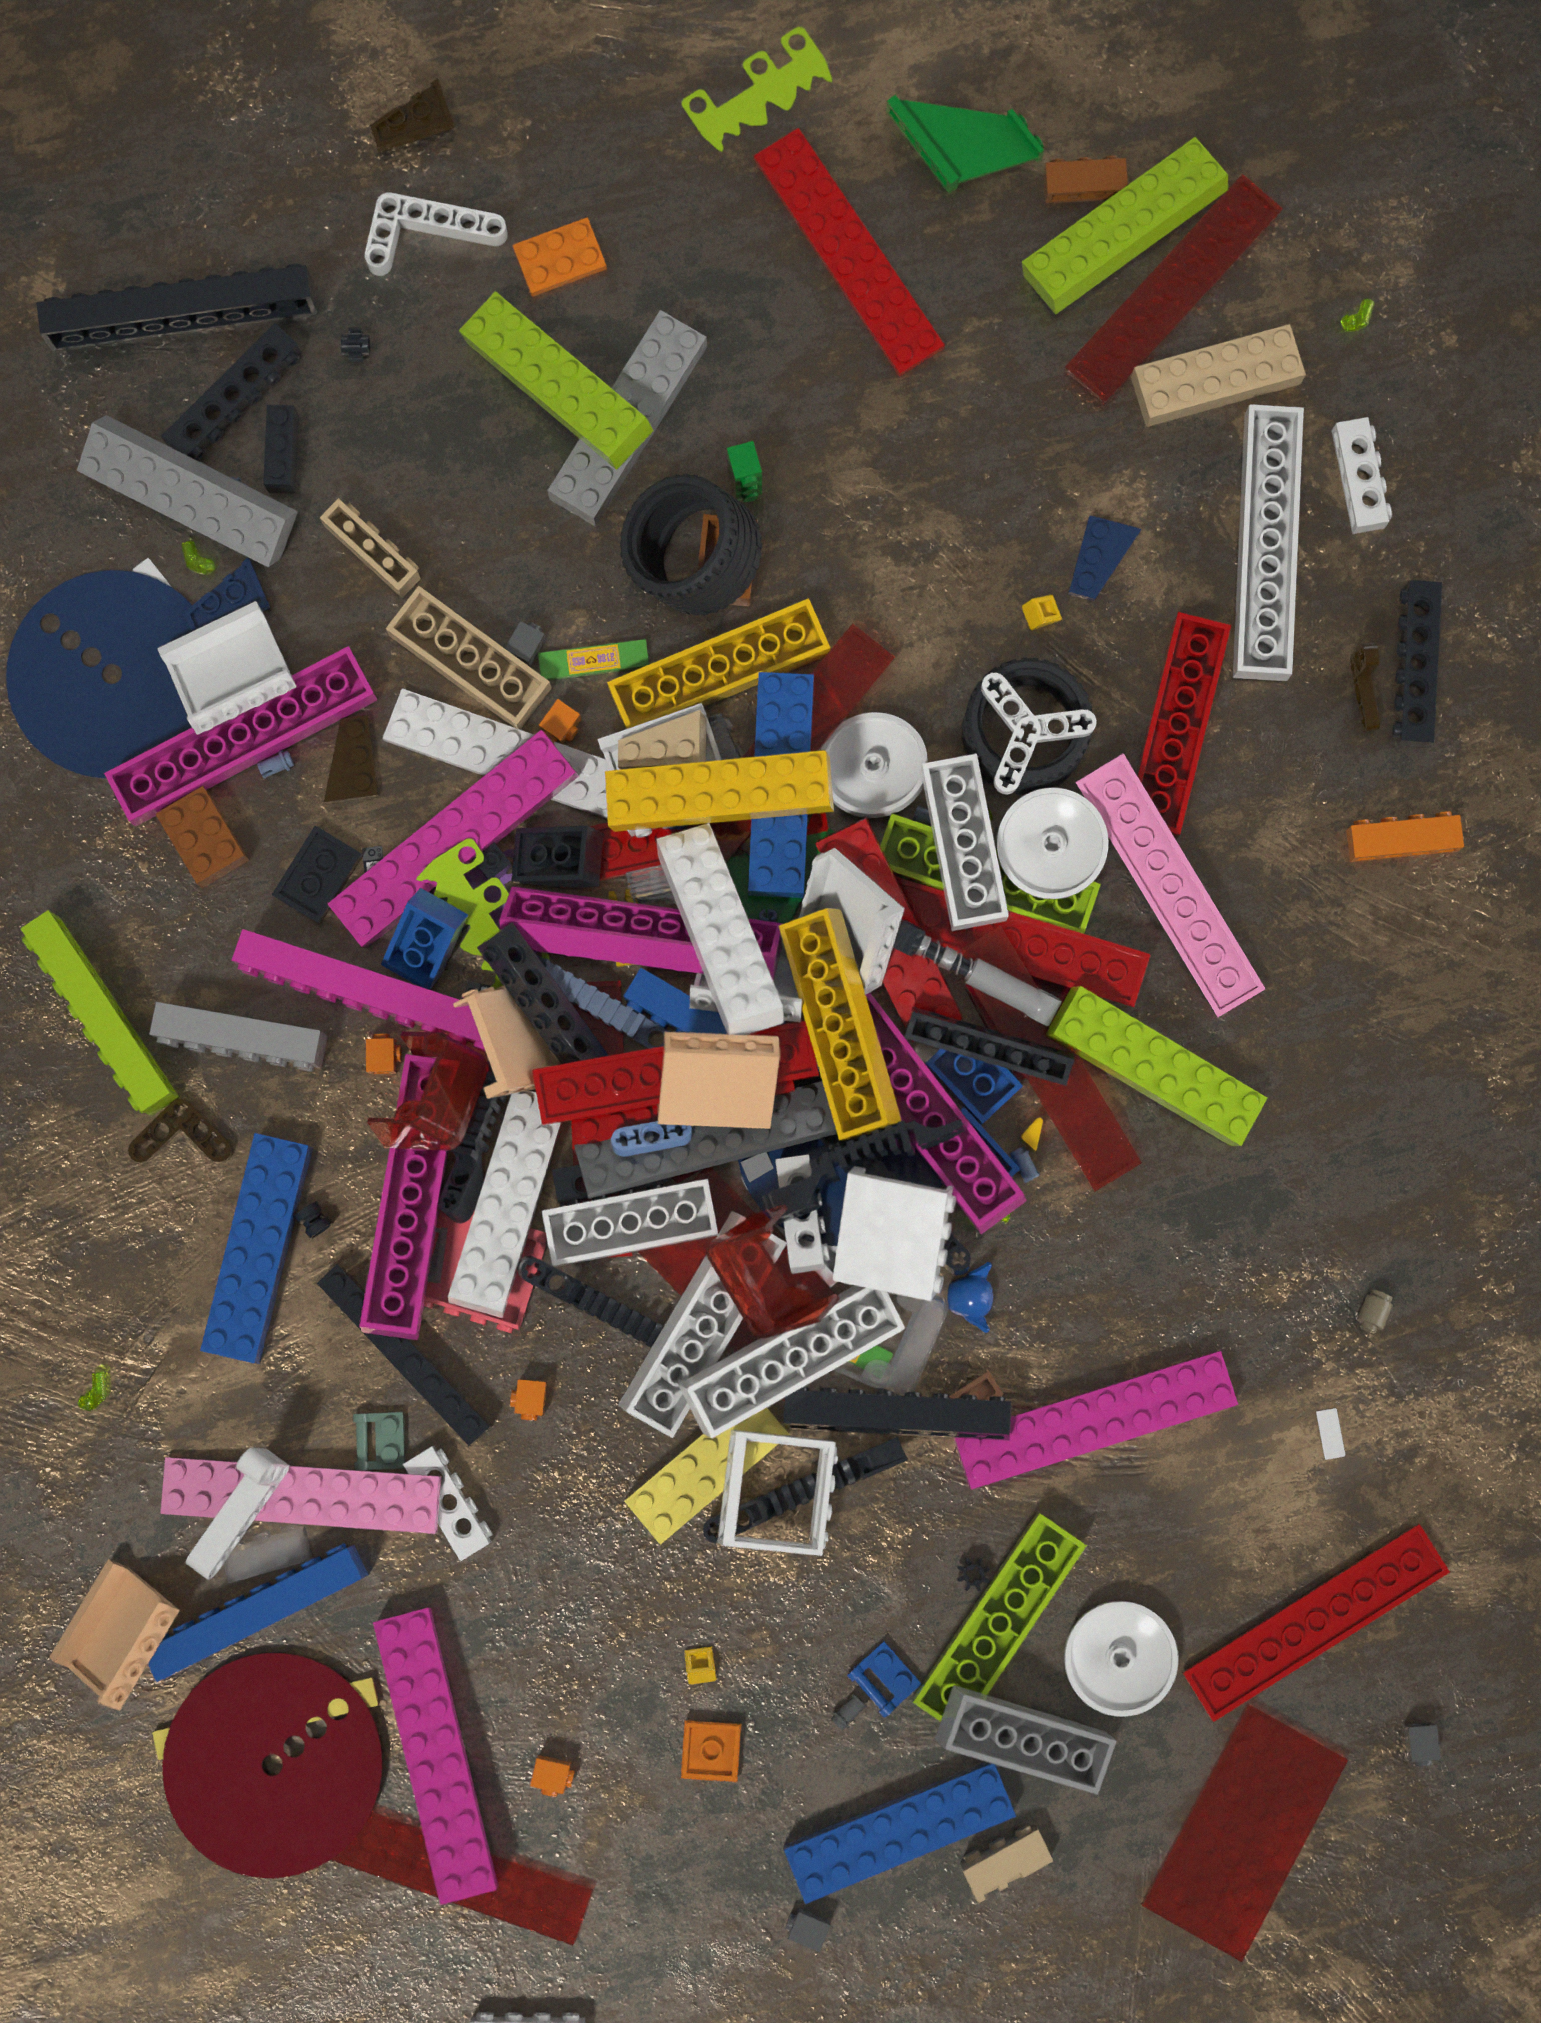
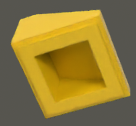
M1053 594L1033 598L1022 606L1030 630L1062 620Z
M1037 1118L1019 1137V1140L1033 1153L1036 1152L1043 1123L1041 1118Z
M712 1646L684 1650L689 1684L716 1681Z

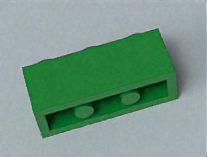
M750 441L728 447V473L735 498L738 501L743 500V502L756 500L758 495L762 494V470L754 442Z

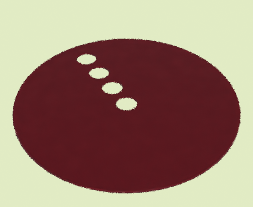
M286 1653L256 1654L240 1658L215 1670L204 1678L185 1698L174 1716L166 1737L162 1762L163 1786L167 1803L177 1826L195 1849L207 1859L220 1867L244 1876L271 1879L291 1877L313 1870L330 1861L341 1853L362 1830L373 1810L380 1789L382 1777L380 1738L373 1716L366 1703L351 1684L337 1672L317 1661L299 1655ZM334 1699H342L348 1705V1714L342 1720H335L328 1713V1706ZM314 1717L323 1719L327 1726L326 1733L318 1739L311 1738L306 1732L307 1722ZM290 1736H298L304 1741V1751L298 1757H290L284 1750V1743ZM270 1754L279 1756L283 1763L281 1772L275 1776L267 1775L262 1769L264 1758Z

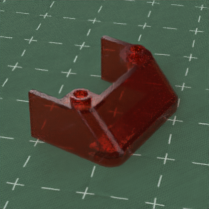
M402 1031L400 1036L412 1055L436 1058L420 1101L410 1100L402 1103L397 1108L394 1118H368L367 1123L384 1148L452 1150L463 1140L489 1069L488 1063L482 1054L444 1033Z
M785 1204L751 1215L714 1239L706 1248V1256L748 1328L759 1338H769L819 1323L840 1299L838 1294L816 1300L811 1291L803 1285L796 1284L788 1287L763 1245L762 1241L767 1240L772 1235L774 1223L788 1209Z

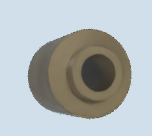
M1371 1290L1370 1295H1366L1357 1321L1361 1323L1360 1327L1371 1333L1383 1330L1393 1306L1391 1304L1393 1298L1381 1291Z

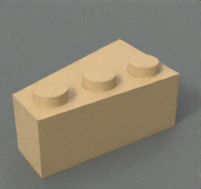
M700 710L618 740V768L620 770L706 762V718Z
M1030 1825L1023 1826L1014 1832L1016 1836L1005 1840L1004 1837L999 1838L989 1844V1849L981 1853L979 1850H974L963 1857L965 1861L960 1862L978 1903L985 1900V1894L997 1888L1001 1891L1008 1887L1007 1883L1019 1877L1024 1878L1053 1862L1036 1826L1032 1828Z

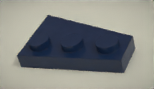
M1089 515L1068 595L1095 601L1142 529Z
M249 557L232 574L229 573L223 578V581L211 592H207L184 612L191 632L255 601L262 612L271 608Z

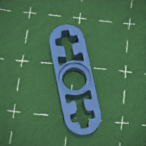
M658 1121L619 1128L611 1136L612 1148L619 1156H631L683 1146L689 1143L692 1138L691 1125L658 1124ZM676 1127H681L683 1131L682 1136L677 1135L675 1132ZM665 1128H667L668 1139L664 1137ZM649 1131H655L660 1137L656 1142L650 1143L644 1139V1135ZM639 1134L640 1144L638 1145L635 1135ZM621 1138H626L628 1146H622L620 1143Z

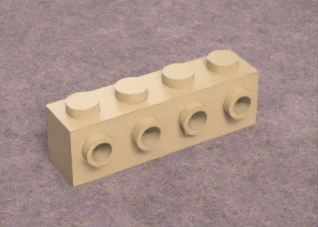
M338 498L320 517L324 527L403 598L421 579L417 571L419 567L409 557L404 559L397 553L399 548L389 539L384 541L378 535L380 531L370 521L365 523L358 517L360 513L350 503L345 505Z

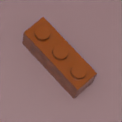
M1107 156L1099 160H1092L1090 157H1082L1076 161L1053 159L1045 163L1043 172L1045 203L1108 200L1128 185L1126 158H1119L1118 156Z

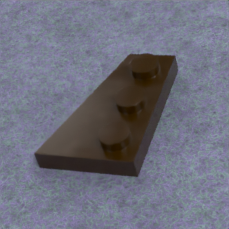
M438 78L430 83L431 86L422 93L417 92L410 97L411 100L402 107H395L370 125L379 153L455 128Z
M368 715L340 719L324 804L379 797Z

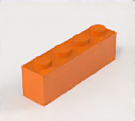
M1450 811L1436 813L1433 818H1425L1424 814L1408 816V820L1397 821V817L1382 818L1381 823L1371 824L1369 819L1357 820L1353 822L1354 825H1351L1346 830L1350 862L1459 852L1464 848L1460 815L1452 816Z

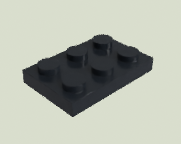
M315 825L271 895L320 924L330 908L328 903L339 894L363 854Z

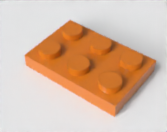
M588 217L512 245L532 297L607 269Z

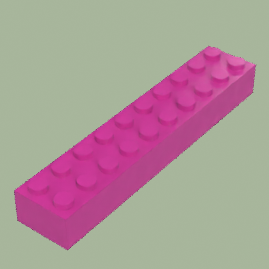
M349 646L292 675L296 688L289 690L287 693L264 702L262 705L254 707L198 735L193 728H190L104 773L129 822L136 827L155 817L157 812L196 789L204 786L207 790L377 701Z
M540 730L328 903L329 907L360 946L369 948L399 923L407 902L420 888L434 895L437 886L436 881L428 879L418 881L416 879L435 858L468 838L475 841L481 852L493 842L495 844L498 843L578 778L579 774L546 733ZM469 846L461 848L458 853L459 860L464 864L472 863L473 858L476 857L475 850Z
M511 887L500 917V929L513 922L531 949L535 951L704 974L679 909ZM748 919L772 981H774L782 950V937L779 926L783 923Z
M242 929L232 957V961L238 965L237 969L242 971V973L256 978L260 973L264 975L263 978L268 979L271 983L284 986V983L287 982L290 983V987H293L294 990L308 995L312 990L323 1000L336 1003V1000L339 999L343 1001L342 1004H345L346 1007L360 1012L364 1007L369 1009L368 1012L372 1013L375 1017L388 1020V1017L391 1016L395 1018L398 1024L414 1029L416 1024L422 1026L421 1029L427 1034L440 1037V1034L443 1033L448 1035L447 1038L457 1044L466 1046L468 1041L474 1043V1047L477 1050L486 1053L469 1005L454 1008L453 1003L460 1001L459 999Z
M868 993L866 994V999L901 1121L905 1120L908 1123L915 1120L920 1125L932 1128L944 1126L959 1119L965 1124V1132L925 1150H921V1147L918 1146L915 1133L911 1134V1138L915 1148L945 1188L953 1186L952 1196H956L958 1205L979 1233L983 1234L1025 1203V1195L872 994Z
M405 1055L360 1321V1329L363 1333L418 1340L440 1209L438 1202L443 1191L462 1075L461 1062Z
M1215 1351L1011 1416L1010 1441L969 1438L953 1439L969 1489L972 1490L1238 1405L1222 1353L1221 1351Z
M431 1608L373 1622L440 1905L494 1891L498 1888L497 1879Z

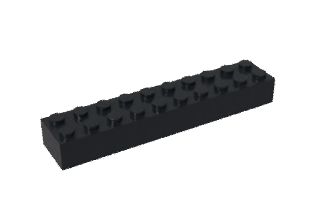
M298 263L289 264L286 268L281 269L265 267L261 268L259 272L253 273L237 271L231 276L209 275L202 280L185 278L173 284L157 282L153 283L152 287L129 286L123 291L114 292L107 289L101 290L98 294L94 295L77 293L71 295V298L49 297L44 299L43 302H36L40 335L52 351L318 314L313 280L307 266H302Z

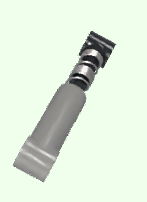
M901 919L893 948L909 956L917 954L919 956L923 955V959L928 957L934 961V964L938 963V966L947 971L951 969L956 972V975L961 974L965 976L966 984L1024 1012L1027 1016L1044 1025H1050L1062 1003L1059 998L1044 990L1037 989L979 958L975 961L972 958L966 959L962 957L961 953L957 954V951L948 946H941L939 941L936 943L931 941V937H927L925 935L926 931Z

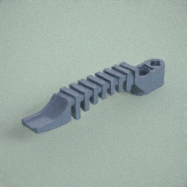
M536 954L571 1004L574 1006L577 1004L581 1010L591 1012L593 1017L603 1019L604 1023L610 1027L612 1025L615 1026L618 1032L627 1034L629 1038L646 1049L655 1048V1046L650 1044L653 1035H664L665 1032H669L647 1019L641 1013H635L629 1006L625 1007L617 999L613 1000L605 992L601 993L596 987L589 986L584 980L577 979L572 973L565 972L560 966L553 965L549 960Z

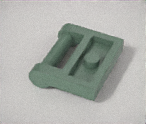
M404 1412L353 1414V1423H356L357 1462H354V1470L405 1468L403 1465L405 1463ZM367 1422H375L376 1461H368Z

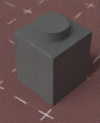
M520 621L505 649L531 668L546 641L545 635L542 633L543 629L533 622L529 621L528 624Z
M1432 1722L1403 1724L1408 1760L1415 1762L1416 1766L1433 1765L1432 1760H1441L1436 1724Z
M798 1907L796 1915L790 1914L785 1930L789 1931V1940L820 1952L830 1928V1920Z

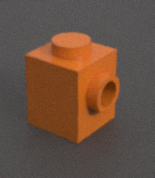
M557 699L540 722L539 727L553 743L558 742L564 745L566 741L571 742L579 731L577 725L582 719L578 712Z
M373 1034V1039H366V1072L368 1074H397V1062H401L402 1059L401 1045H397V1041L394 1038H390V1034Z
M518 1379L517 1390H512L510 1407H515L514 1413L521 1414L520 1419L537 1421V1416H544L548 1382Z
M538 1755L530 1786L541 1789V1794L551 1797H557L558 1793L563 1794L566 1787L571 1788L575 1771L570 1770L571 1762Z

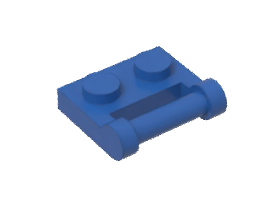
M885 1641L880 1643L847 1674V1677L852 1682L855 1680L880 1709L878 1712L883 1718L887 1717L921 1685V1682ZM868 1667L894 1695L889 1701L864 1675L863 1672Z

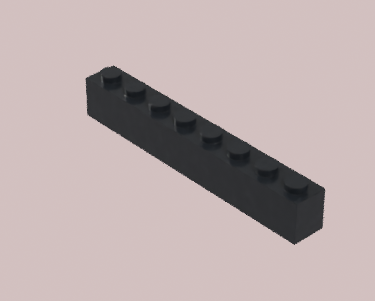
M336 1264L317 1282V1285L360 1329L366 1291L342 1265ZM363 1333L468 1446L475 1444L492 1427L411 1339Z
M802 1387L785 1397L783 1423L785 1429L1010 1441L1011 1401H1006L1005 1397L991 1396L989 1400H978V1397L975 1395H961V1399L949 1398L948 1394L943 1393L933 1394L932 1397H921V1393L905 1392L904 1396L893 1395L891 1391L884 1390L877 1391L876 1394H865V1391L860 1389H850L848 1393H839L834 1388H821L819 1392L809 1391L808 1387Z

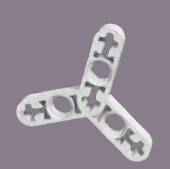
M990 673L983 679L981 685L983 695L1013 732L994 779L995 788L1002 794H1011L1016 791L1036 743L1086 737L1096 727V717L1088 710L1034 716L1001 674ZM990 680L993 683L1000 682L999 691L1002 695L1006 691L1010 694L1003 697L1000 703L996 702L1000 697L995 690H988L990 685L988 681ZM1008 701H1013L1018 704L1019 712L1012 716L1007 715L1003 710V705ZM1080 717H1085L1086 721L1091 722L1086 730H1082V727L1077 725L1072 726V732H1068L1069 723L1067 718H1071V723L1079 722ZM1056 719L1063 723L1064 729L1061 733L1053 734L1049 731L1048 723L1051 720ZM1028 723L1032 724V730L1036 733L1029 734L1026 744L1015 742V738L1021 741L1024 734L1021 726L1026 727ZM1015 748L1022 749L1026 756L1024 761L1020 763L1013 762L1009 755L1011 750ZM1005 763L1011 768L1021 770L1020 773L1014 770L1011 781L1015 783L1014 785L1009 784L1007 788L1002 786L1003 781L999 779L1000 777L1005 778L1009 767H1004Z

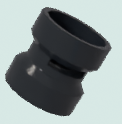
M317 1201L309 1204L294 1216L297 1222L303 1224L306 1228L305 1233L309 1239L320 1235L333 1224L328 1216L322 1214V1207Z

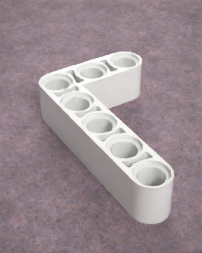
M385 193L378 198L365 251V259L369 270L374 275H386L392 268L401 228L490 246H500L506 242L508 232L504 219L498 214L394 193ZM387 206H396V209L393 212H384V209ZM414 211L423 212L418 218L410 217V214ZM440 216L449 217L445 223L436 222ZM467 221H472L475 223V225L469 229H465L462 227V225ZM494 226L501 228V231L496 234L488 232ZM382 231L391 232L387 238L378 237ZM377 256L385 257L384 261L380 264L372 263L373 259Z
M249 1448L236 1465V1468L245 1476L191 1551L186 1564L206 1579H212L285 1477L290 1466L267 1449Z

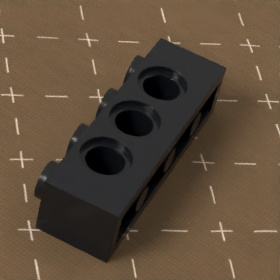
M579 1165L552 1170L558 1204L564 1203V1206L581 1203L580 1200L588 1199L587 1192H579L575 1188L576 1180L583 1177ZM666 1178L591 1199L592 1201L606 1199L609 1194L619 1193V1196L636 1193V1189L646 1188V1190L663 1188V1184H668V1180Z

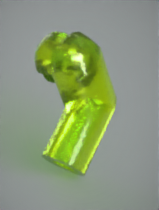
M1362 299L1358 313L1350 316L1346 314L1342 317L1341 324L1343 329L1347 332H1355L1367 327L1375 303L1369 299Z
M187 541L181 544L185 563L189 570L200 575H206V573L214 571L215 565L213 560L197 555L194 541Z
M106 1372L91 1373L92 1389L84 1396L79 1397L78 1406L80 1409L86 1411L95 1410L106 1399Z

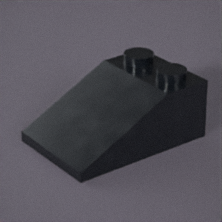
M589 826L516 828L511 882L573 888L599 887L604 833Z

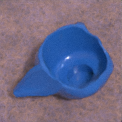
M990 1262L969 1272L965 1277L953 1280L949 1284L947 1295L948 1308L953 1313L963 1316L966 1321L975 1325L984 1333L990 1331L985 1315L989 1313L993 1303V1289L990 1282L986 1280L992 1267Z

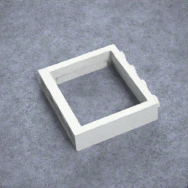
M731 1429L717 1543L729 1547L822 1556L823 1549L826 1547V1541L828 1542V1533L825 1532L826 1521L830 1520L832 1506L828 1504L829 1493L834 1491L835 1486L832 1468L833 1464H836L838 1460L835 1442L824 1439ZM746 1441L820 1448L809 1543L735 1536Z

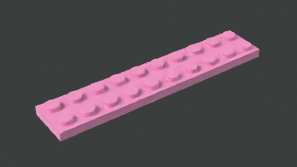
M1123 753L1077 780L1076 784L1083 796L1101 814L1108 837L1217 1017L1265 990V987Z
M165 1457L160 1514L215 1518L245 1474L236 1468L238 1462ZM290 1466L285 1477L254 1521L435 1534L437 1533L441 1476Z

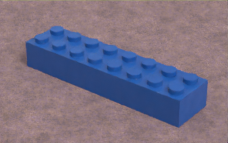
M758 673L755 757L810 752L813 674ZM807 814L752 819L748 896L804 897Z
M254 1133L200 1351L260 1364L295 1223L294 1216L298 1211L313 1147Z
M345 1543L326 1552L328 1558L322 1560L318 1556L300 1565L302 1571L296 1573L295 1569H292L276 1577L277 1584L271 1586L270 1582L264 1583L250 1590L251 1597L246 1599L243 1594L224 1603L225 1610L220 1611L219 1607L199 1616V1623L195 1624L194 1620H191L173 1629L175 1635L172 1637L166 1633L148 1663L156 1683L368 1576L369 1574L355 1545L348 1548Z
M985 1761L784 1845V1852L803 1900L807 1904L1012 1819L1016 1815L995 1764Z

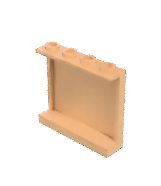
M505 986L496 989L489 987L479 992L478 989L471 990L462 994V1000L453 1003L454 1008L469 1005L497 1082L484 1088L487 1099L534 1090L533 1069L561 1065Z
M665 1032L658 1124L770 1129L780 1058L779 1037Z
M108 1559L49 1658L55 1663L68 1667L99 1696L98 1703L120 1711L180 1610L129 1567Z

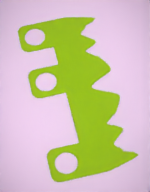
M796 27L781 38V43L792 58V61L780 69H777L765 51H759L743 62V67L755 85L725 104L716 108L704 90H697L683 99L682 107L701 135L719 151L723 152L721 141L725 132L737 136L740 135V122L750 126L767 124L765 106L767 101L774 103L784 110H789L796 99L797 86L808 91L811 90L813 76L823 77L828 82H832L825 58L803 27ZM800 34L805 38L806 44L803 49L793 50L789 46V39L792 35ZM757 58L764 59L768 64L767 71L760 75L753 73L751 70V63ZM701 97L706 101L707 107L705 111L694 113L690 109L689 104L693 98Z
M468 838L435 858L419 874L416 880L423 881L428 879L436 881L437 886L434 896L438 898L448 897L447 903L468 914L465 924H469L470 929L461 942L460 947L472 955L482 956L477 947L499 931L489 913L506 903L509 893L498 878H491L474 890L472 889L463 874L481 864L484 860V855L475 841ZM466 846L472 847L476 852V858L470 864H464L458 858L460 849ZM494 885L500 888L502 895L499 901L490 903L485 900L484 891L488 886ZM541 952L542 958L550 960L547 952ZM484 961L481 969L493 971L490 965ZM497 975L495 976V983L491 986L494 989L504 986Z

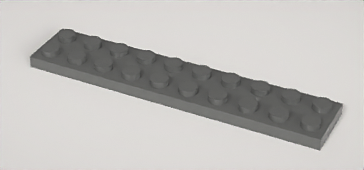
M823 1081L797 1087L794 1092L774 1096L770 1129L691 1125L692 1138L686 1145L631 1156L617 1155L612 1148L611 1139L574 1146L588 1198H593L835 1135L837 1131ZM676 1127L675 1132L678 1136H682L683 1131L681 1127ZM667 1128L664 1129L665 1139H668ZM649 1131L644 1135V1139L650 1143L656 1142L660 1137L655 1131ZM639 1134L635 1135L638 1145L640 1144ZM621 1138L620 1143L622 1146H628L626 1138Z

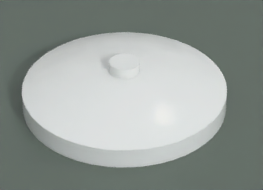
M879 712L864 713L851 717L839 724L829 734L822 746L821 751L826 750L830 756L833 803L847 813L864 818H880L889 816L891 813L895 814L911 804L924 787L921 766L923 763H928L925 744L919 733L909 723L899 717Z
M1044 788L1024 795L1006 812L998 830L997 852L1004 872L1019 889L1038 898L1062 899L1081 892L1097 878L1105 864L1108 853V833L1101 814L1086 798L1067 789Z
M1112 1601L1090 1609L1074 1624L1066 1641L1064 1664L1072 1688L1086 1704L1107 1715L1133 1716L1151 1709L1167 1695L1177 1674L1178 1651L1170 1629L1157 1614L1133 1602Z

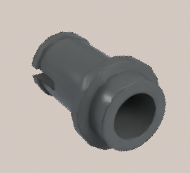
M853 1694L837 1712H832L834 1715L831 1720L842 1731L846 1727L849 1729L850 1722L866 1706Z

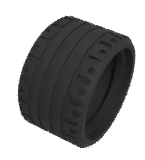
M676 474L657 481L641 493L626 515L627 517L623 523L620 535V555L623 559L622 564L626 568L627 575L631 577L633 583L640 589L678 612L699 616L700 614L708 615L709 613H716L720 609H725L744 594V591L748 589L756 576L762 556V535L759 532L760 527L756 522L755 516L751 514V511L743 503L704 477L694 474ZM715 510L719 520V535L711 557L694 575L683 580L668 581L664 570V555L671 535L690 515L699 511Z
M1025 657L1018 661L1013 659L1000 664L998 668L994 667L983 676L982 681L977 683L970 696L963 718L962 740L964 751H967V755L977 754L981 778L986 780L987 783L994 784L995 775L1002 758L992 750L983 731L982 716L989 704L981 691L983 679L990 673H998L1008 681L1012 688L1031 687L1052 695L1062 705L1065 712L1075 710H1088L1092 712L1091 702H1088L1089 696L1085 692L1081 683L1078 684L1077 678L1069 673L1067 669L1060 668L1059 664L1049 662L1046 659L1041 661L1038 658ZM991 680L988 681L990 684L988 690H995L998 695L1001 694L999 691L1000 682L993 683ZM1080 717L1077 723H1071V718H1068L1070 729L1072 726L1080 725L1082 730H1086L1087 726L1091 724L1090 721L1085 720V717ZM1092 733L1086 737L1071 738L1069 747L1054 761L1038 767H1026L1019 786L1014 792L1018 795L1028 794L1039 789L1053 788L1055 785H1060L1079 765L1089 745ZM1005 763L1004 767H1009L1005 778L1000 777L999 779L1003 781L1002 786L1007 788L1009 784L1014 785L1015 783L1011 781L1014 770L1018 773L1021 770L1011 768Z

